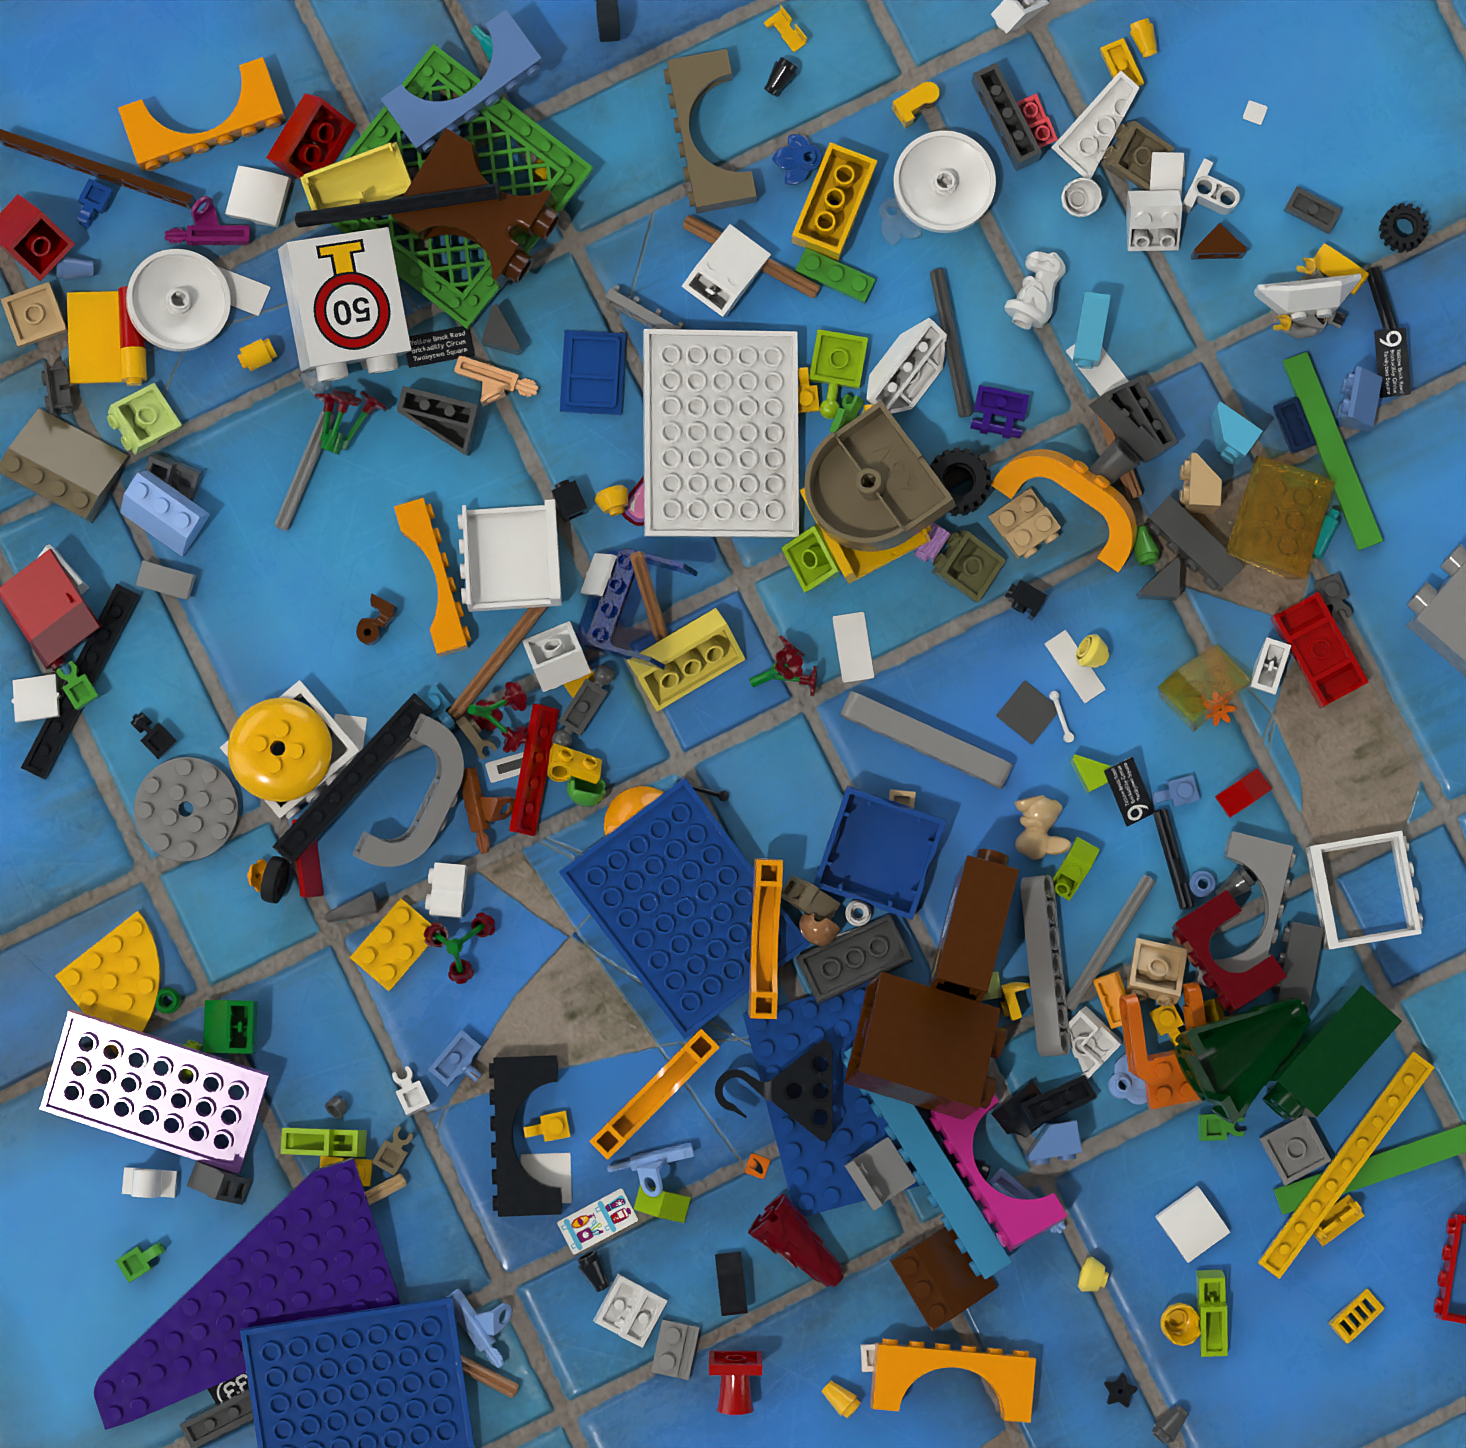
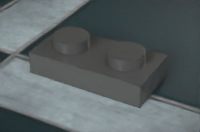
M1296 187L1283 211L1329 235L1342 210Z

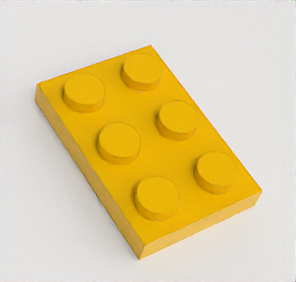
M400 898L349 958L390 992L429 947L425 943L424 931L428 926H431V923Z

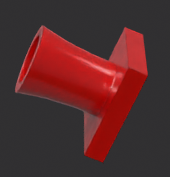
M709 1351V1375H721L720 1395L717 1406L719 1413L744 1415L754 1411L750 1375L762 1376V1351Z

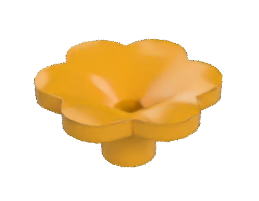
M259 859L256 864H252L247 873L249 885L254 887L256 892L261 890L262 877L267 866V862L264 859Z

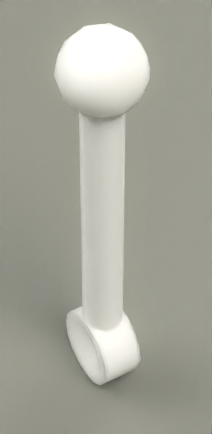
M1052 691L1049 697L1054 701L1064 731L1063 740L1066 743H1070L1074 740V735L1069 732L1058 700L1059 693Z

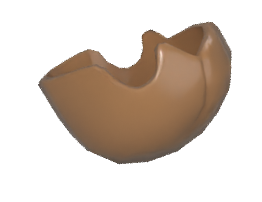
M804 913L799 920V930L807 941L816 946L829 945L841 930L828 918L816 922L814 913L810 915Z

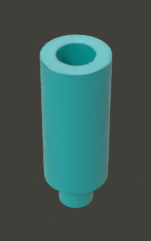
M1331 508L1328 515H1322L1304 551L1307 555L1317 560L1322 559L1340 524L1337 521L1340 514L1339 511Z

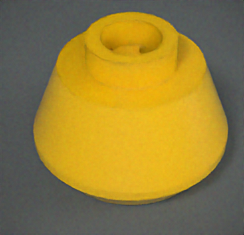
M623 485L608 487L599 491L594 501L605 514L610 513V516L620 515L625 512L624 508L628 506V489Z

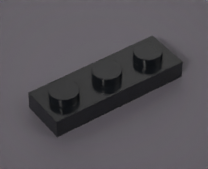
M1082 1075L1021 1103L1017 1108L1029 1130L1094 1101L1097 1096L1086 1076Z

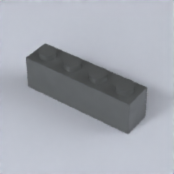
M1170 495L1146 520L1149 524L1147 526L1149 531L1156 537L1161 536L1167 542V548L1175 555L1179 553L1186 560L1184 562L1185 565L1194 573L1198 571L1204 577L1203 582L1213 591L1217 589L1221 592L1245 567Z
M1290 922L1288 927L1284 926L1281 941L1285 942L1283 952L1278 954L1277 962L1287 975V978L1272 988V993H1275L1274 1002L1288 998H1298L1309 1009L1324 928L1298 922Z

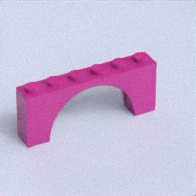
M995 1094L987 1109L980 1107L963 1120L931 1110L928 1114L931 1128L934 1132L940 1133L943 1138L942 1145L948 1155H953L957 1162L955 1167L962 1178L966 1177L970 1184L969 1191L976 1201L979 1200L984 1207L982 1210L983 1215L989 1224H994L998 1231L996 1236L1003 1247L1007 1246L1009 1251H1012L1066 1219L1068 1215L1055 1193L1038 1199L1012 1198L995 1190L980 1174L973 1156V1137L979 1121L997 1106L999 1100Z

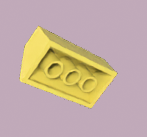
M714 608L631 657L627 662L656 712L746 659L728 624L718 610Z

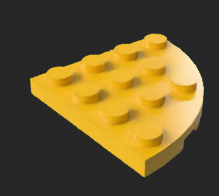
M140 911L135 912L55 975L83 1013L140 1032L144 1031L150 1018L153 1016L156 997L161 983L160 958L153 933ZM109 1044V1047L118 1057V1048L113 1044Z

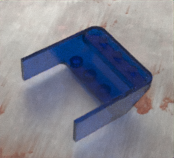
M611 549L605 553L617 556L611 571V577L607 582L603 596L589 595L576 632L580 645L591 650L664 670L665 664L650 656L613 646L612 640L635 577L630 555L637 551L632 549ZM643 552L647 564L695 577L698 574L696 570L685 563Z

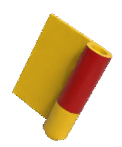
M128 286L120 287L118 291L67 292L70 384L126 383L127 386H141L142 381L147 380L146 339L136 330L130 320L126 306Z

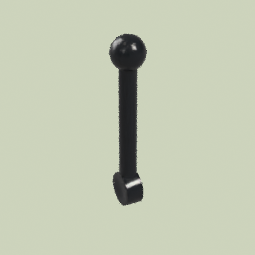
M690 784L695 791L716 796L721 801H726L729 798V794L726 791L717 792Z

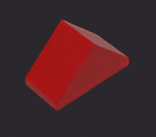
M1256 768L1216 795L1215 798L1227 816L1231 818L1272 790V787L1260 770Z

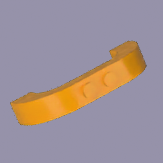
M1047 449L1023 452L1005 464L992 481L991 486L1010 499L1015 496L1025 481L1034 477H1045L1055 481L1100 512L1108 523L1109 539L1097 558L1115 571H1120L1135 546L1137 524L1134 512L1128 501L1118 490L1110 485V482L1101 475L1096 476L1081 461H1074L1060 452Z

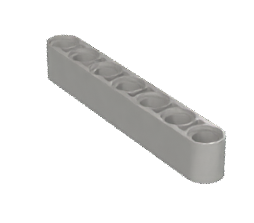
M850 691L840 712V716L999 789H1003L1013 767L1008 761L853 691Z
M1050 875L1024 877L1021 880L1020 890L1037 1049L1041 1057L1068 1055L1071 1049L1054 882Z

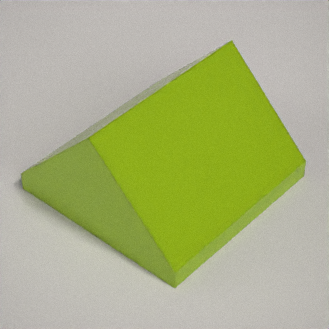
M814 525L781 547L804 593L840 576L841 570L818 525Z

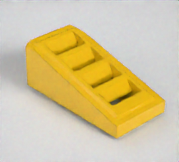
M1366 1288L1327 1323L1344 1343L1349 1344L1385 1308ZM1365 1298L1375 1308L1372 1312L1362 1302ZM1357 1306L1367 1315L1364 1319L1355 1310ZM1350 1313L1359 1322L1356 1326L1348 1317ZM1344 1320L1352 1330L1347 1332L1340 1322Z

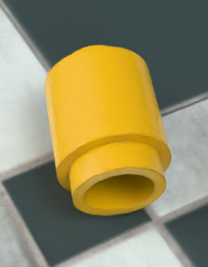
M261 338L239 348L241 354L237 355L243 369L249 368L250 372L271 363L272 359L277 357L269 338L265 340Z

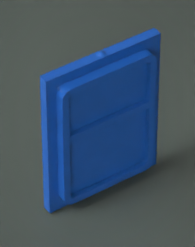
M583 330L564 331L560 412L621 415L626 334L587 332Z

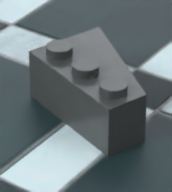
M1137 377L1105 392L1088 405L1121 440L1132 448L1144 463L1163 455L1179 443L1141 377Z

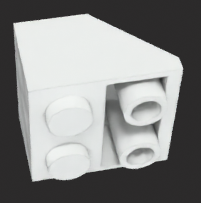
M1179 190L1128 191L1126 208L1128 251L1179 250L1182 202Z

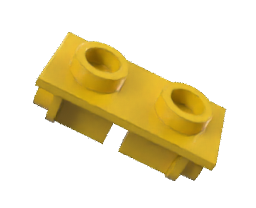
M1349 1194L1334 1204L1313 1233L1322 1247L1365 1216L1361 1211V1206L1356 1201L1354 1202Z

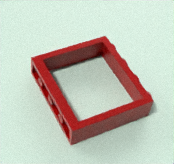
M1452 1213V1217L1448 1218L1446 1223V1234H1449L1447 1245L1444 1244L1442 1249V1260H1445L1443 1271L1440 1270L1437 1284L1440 1286V1294L1434 1300L1433 1311L1438 1319L1466 1324V1315L1448 1312L1462 1223L1466 1224L1465 1215Z

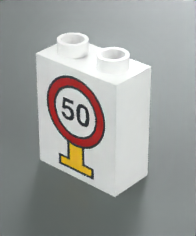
M385 227L292 241L281 246L278 249L301 372L316 370L318 382H326L349 377L347 364L366 361L368 374L399 369L397 356L411 351L389 228Z

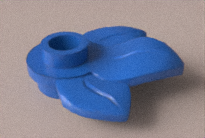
M799 134L789 135V147L779 149L772 158L779 167L787 169L785 175V184L795 185L805 181L810 171L818 169L823 160L820 149L810 145L807 138ZM813 154V159L807 162L806 156Z

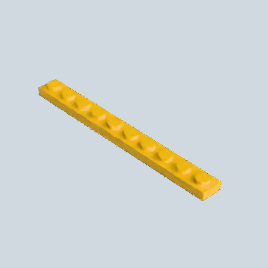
M1414 1051L1410 1053L1257 1262L1276 1278L1280 1279L1433 1071L1434 1066Z

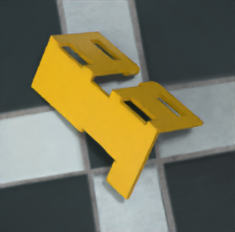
M780 5V10L763 23L768 29L774 25L790 49L796 52L807 43V37L797 24H794L795 30L791 28L792 18Z

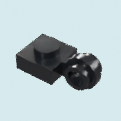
M142 711L132 716L133 720L130 722L132 726L140 733L144 730L147 732L140 741L157 759L163 757L178 742L161 723H158L151 729L149 725L152 721Z

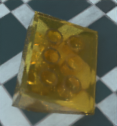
M1256 456L1226 554L1288 580L1305 579L1335 482L1304 469Z

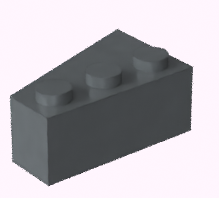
M402 386L397 412L454 447L462 454L469 456L481 406Z

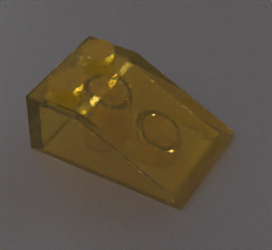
M1216 644L1177 669L1158 686L1159 697L1195 732L1251 683V679Z

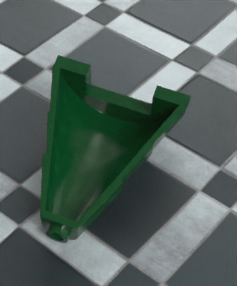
M1288 998L1250 1008L1249 1011L1222 1017L1221 1020L1191 1027L1179 1034L1175 1039L1178 1043L1174 1047L1178 1064L1198 1097L1202 1101L1207 1100L1208 1103H1211L1214 1106L1212 1111L1216 1115L1234 1124L1243 1117L1263 1086L1267 1085L1282 1060L1288 1057L1311 1022L1307 1014L1308 1009L1300 999Z

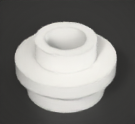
M855 900L846 907L845 916L850 924L863 926L871 918V909L866 902ZM859 908L863 911L861 918L854 917L853 911Z

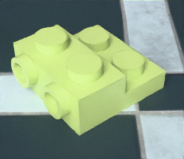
M155 383L111 404L108 410L107 420L109 425L114 430L118 428L122 434L121 442L127 451L132 450L135 455L156 445L158 440L179 430L182 426Z

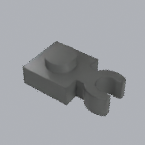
M1339 574L1313 584L1326 606H1331L1332 610L1330 613L1335 622L1339 621L1337 616L1338 610L1344 611L1347 618L1352 615L1350 607L1343 604L1342 601L1349 596Z

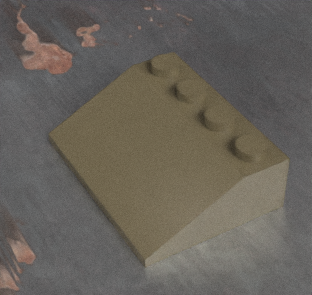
M38 408L8 447L0 461V475L92 524L129 456Z

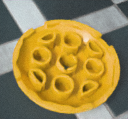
M271 698L251 706L238 718L228 740V761L235 778L248 792L268 801L287 802L309 794L324 779L331 761L332 739L327 725L315 710L294 699ZM275 743H284L285 752L280 756H275L273 754Z

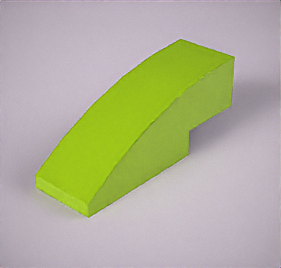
M282 1128L281 1154L366 1157L367 1130Z
M1222 1269L1196 1271L1197 1313L1200 1317L1199 1328L1201 1331L1199 1336L1201 1357L1228 1356L1225 1275Z

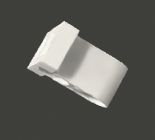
M1204 158L1182 203V211L1189 214L1194 202L1219 214H1230L1239 202V192L1234 187L1209 176L1208 173L1213 162ZM1205 185L1208 187L1209 193L1201 194L1197 186ZM1220 197H1230L1232 200V204H1223L1221 202Z
M124 1167L122 1194H131L133 1197L176 1198L178 1171Z

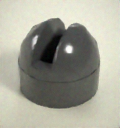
M340 1095L333 1096L325 1104L327 1112L337 1119H341L348 1109L347 1100L344 1099L342 1101V1096Z

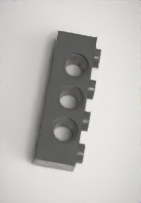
M997 62L973 73L971 83L1015 170L1018 171L1039 161L1042 152Z

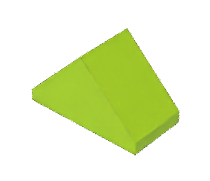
M1076 754L1071 757L1070 762L1087 794L1108 783L1104 770L1112 766Z
M640 1184L634 1210L658 1218L684 1223L691 1197L662 1190L661 1194L656 1197H650L643 1191ZM649 1186L651 1190H656L655 1187Z

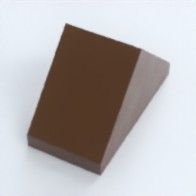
M1219 223L1194 249L1191 254V260L1242 259L1246 253V247Z

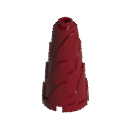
M785 1194L779 1195L764 1208L766 1212L762 1216L759 1214L748 1230L749 1235L774 1254L778 1253L795 1268H800L815 1281L821 1282L826 1287L830 1285L835 1287L842 1281L844 1275L842 1274L843 1268L840 1266V1263L823 1244L824 1241L809 1226L807 1219Z

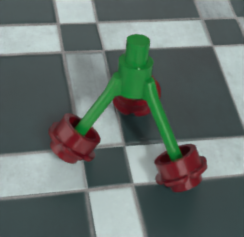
M484 912L476 914V918L471 923L472 930L460 939L453 938L449 940L447 928L439 922L432 923L424 931L425 943L428 946L442 947L446 945L447 952L453 955L455 961L450 965L448 976L451 981H455L457 984H465L474 975L472 965L468 961L460 959L459 953L463 949V944L475 935L486 937L495 933L494 919Z

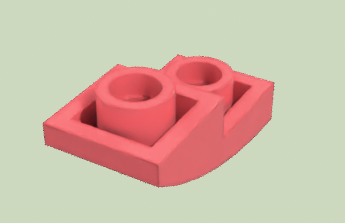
M1037 93L1017 102L1039 148L1058 140L1049 117L1045 115Z

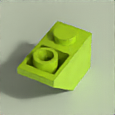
M1077 837L1052 878L1055 893L1070 901L1091 869L1100 849Z

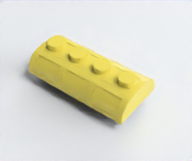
M397 142L387 143L300 177L311 210L392 199L405 194L412 183Z

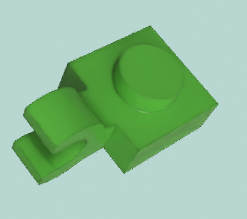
M845 394L842 399L844 409L838 408L829 432L835 433L857 418L864 400L858 396L853 398Z
M161 1242L144 1252L140 1246H137L115 1261L128 1283L153 1269L149 1261L166 1250Z

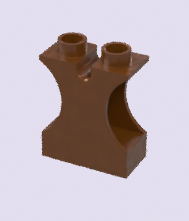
M445 128L403 197L489 185L481 174L478 153L473 144ZM544 190L528 196H517L501 192V201L499 202L497 199L397 213L391 216L398 226L423 241L442 235H455L475 242L487 253L491 264L492 279L499 288L503 289L508 279L518 284L526 275L533 261V257L524 251L521 244L515 241V237L520 233H524L531 238L537 235L546 240L557 225L561 214L553 209L556 201L552 192Z

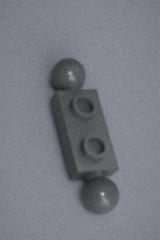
M598 666L594 671V682L587 678L585 679L559 719L558 723L563 725L564 728L553 734L552 744L556 743L569 748L572 744V733L574 732L578 736L582 735L608 694L602 687L610 684L614 679V670L610 666Z

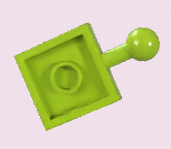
M817 330L809 381L829 384L827 398L821 403L819 408L820 414L825 419H834L838 408H840L836 401L839 386L853 389L860 388L868 342L867 337Z

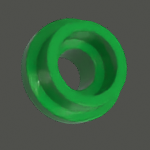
M172 988L159 990L155 1003L157 1010L164 1014H171L177 1011L181 1004L179 993ZM166 996H170L173 1000L169 1006L164 1004Z

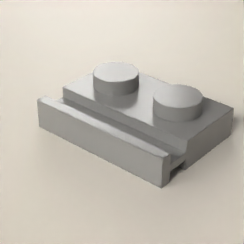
M662 1319L651 1372L689 1380L700 1327Z

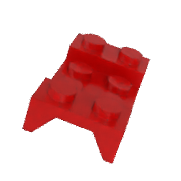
M1319 592L1270 618L1281 640L1291 645L1290 652L1309 684L1307 687L1320 709L1369 683Z

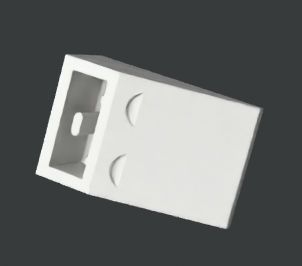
M729 224L693 269L682 287L719 315L727 317L771 254Z

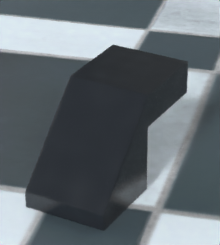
M741 1251L715 1254L721 1315L728 1316L748 1313Z

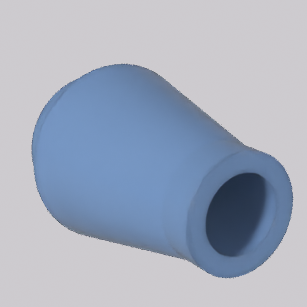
M64 256L57 263V278H63V281L93 276L94 274L93 261Z

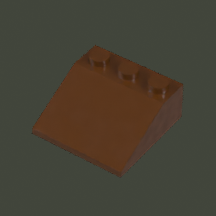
M945 1226L889 1260L931 1331L953 1319L998 1288L991 1276L987 1279H984L982 1275L976 1277L968 1264L972 1259L967 1252L961 1253L954 1242L958 1239L953 1229L948 1232Z

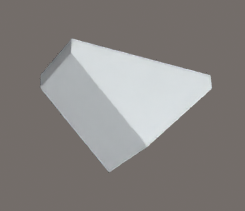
M1266 637L1254 664L1250 687L1276 695L1291 645Z

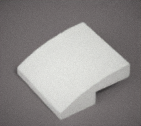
M238 166L225 214L231 218L250 220L256 224L278 227L291 178L264 170Z
M1198 1186L1155 1216L1187 1263L1230 1233Z
M617 1274L593 1321L643 1348L667 1300L628 1278Z

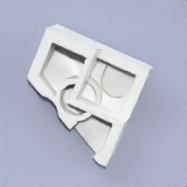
M1087 1006L1082 1008L1069 1022L1070 1040L1073 1046L1072 1052L1080 1063L1083 1071L1081 1075H1085L1088 1080L1124 1042Z

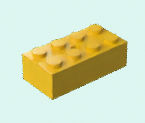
M830 142L793 231L791 243L839 261L875 173L877 160ZM836 201L838 205H831L830 202Z

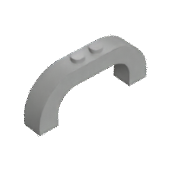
M420 713L409 737L427 745L433 751L437 761L436 774L410 828L403 835L394 839H382L363 831L352 854L372 865L382 867L400 866L422 855L432 844L438 831L441 832L447 822L445 816L449 808L452 809L458 799L457 792L464 772V760L460 745L447 727Z

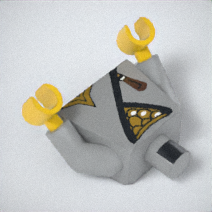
M1303 257L1302 259L1305 261L1306 266L1297 265L1296 267L1298 272L1305 273V276L1302 275L1298 281L1324 278L1316 268V262L1312 258ZM1335 311L1330 317L1317 318V315H1307L1306 319L1292 321L1291 317L1285 314L1276 315L1275 318L1280 320V325H1273V329L1275 331L1283 330L1284 333L1295 339L1309 338L1320 334L1324 330L1326 323L1340 329L1346 315Z

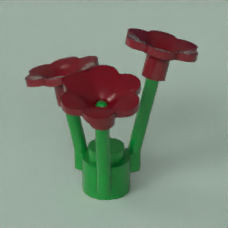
M333 390L331 394L315 393V399L324 402L323 412H325L323 431L320 437V441H322L320 448L340 455L341 449L347 450L350 440L367 415L370 416L374 409H381L386 412L387 407L374 397L361 391L360 394L366 404L362 408V414L343 440L344 434L338 432L343 415L347 413L349 405L359 406L362 400L351 393ZM339 403L337 407L339 412L333 430L329 429L330 416L334 411V404Z

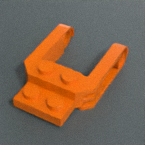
M1196 981L1182 984L1185 1005L1182 1006L1186 1031L1191 1027L1206 1024L1202 991ZM1134 993L1120 996L1119 1008L1128 1071L1145 1083L1148 1108L1157 1109L1201 1100L1186 1080L1178 1064L1175 1050L1147 1056L1138 997Z

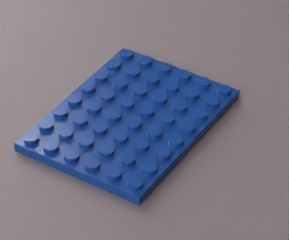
M685 777L559 871L560 875L684 1039L749 991L754 869ZM781 905L777 969L810 945Z
M868 983L820 1005L817 1004L814 996L777 1005V1019L750 1018L748 1013L743 1014L761 1082L772 1080L818 1042L825 1040L832 1045V1137L828 1141H820L776 1104L765 1099L791 1200L804 1217L865 1201L866 1199L844 1165L883 1139L890 1138L884 1129L887 1126L886 1121L882 1116L877 1118L870 1107V1104L874 1102L869 1094L864 1096L859 1088L844 1084L847 1068L842 1062V1059L846 1058L843 1052L853 1046ZM819 1056L813 1060V1068L817 1072H823L827 1069L828 1062L824 1057ZM791 1083L787 1086L786 1093L792 1099L798 1098L801 1094V1087L797 1083ZM817 1083L813 1087V1095L818 1099L824 1098L828 1093L827 1086L823 1083ZM914 1105L940 1146L937 1132L933 1131L928 1121V1118H930L928 1114L931 1110ZM821 1109L815 1111L813 1114L814 1123L817 1125L826 1123L828 1119L827 1113ZM897 1139L892 1141L897 1151L902 1148ZM908 1162L906 1165L912 1173L915 1171V1168L911 1162ZM916 1181L914 1184H912L906 1189L918 1187L920 1185Z
M452 1296L241 1328L240 1334L258 1448H475Z

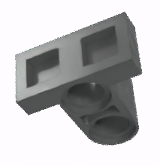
M196 1160L187 1186L205 1193L213 1199L243 1205L252 1180Z

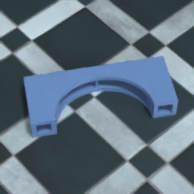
M506 9L485 23L492 38V59L482 80L469 92L452 100L428 101L414 96L401 84L381 98L384 106L419 154L423 151L425 153L431 151L445 128L456 133L458 126L463 122H471L479 115L478 112L486 106L488 108L492 107L500 100L499 96L507 91L508 93L513 92L521 85L520 82L527 76L531 78L541 71V66L544 65L542 58Z

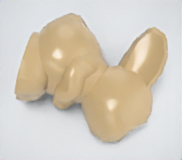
M1038 795L1014 801L1017 810L1023 812V816L1020 817V823L1025 826V830L1016 838L1015 847L1018 853L1032 860H1038L1047 854L1058 855L1070 849L1071 842L1061 836H1049L1048 834L1049 829L1056 823L1058 816L1063 811L1062 805L1057 800H1051L1044 795Z

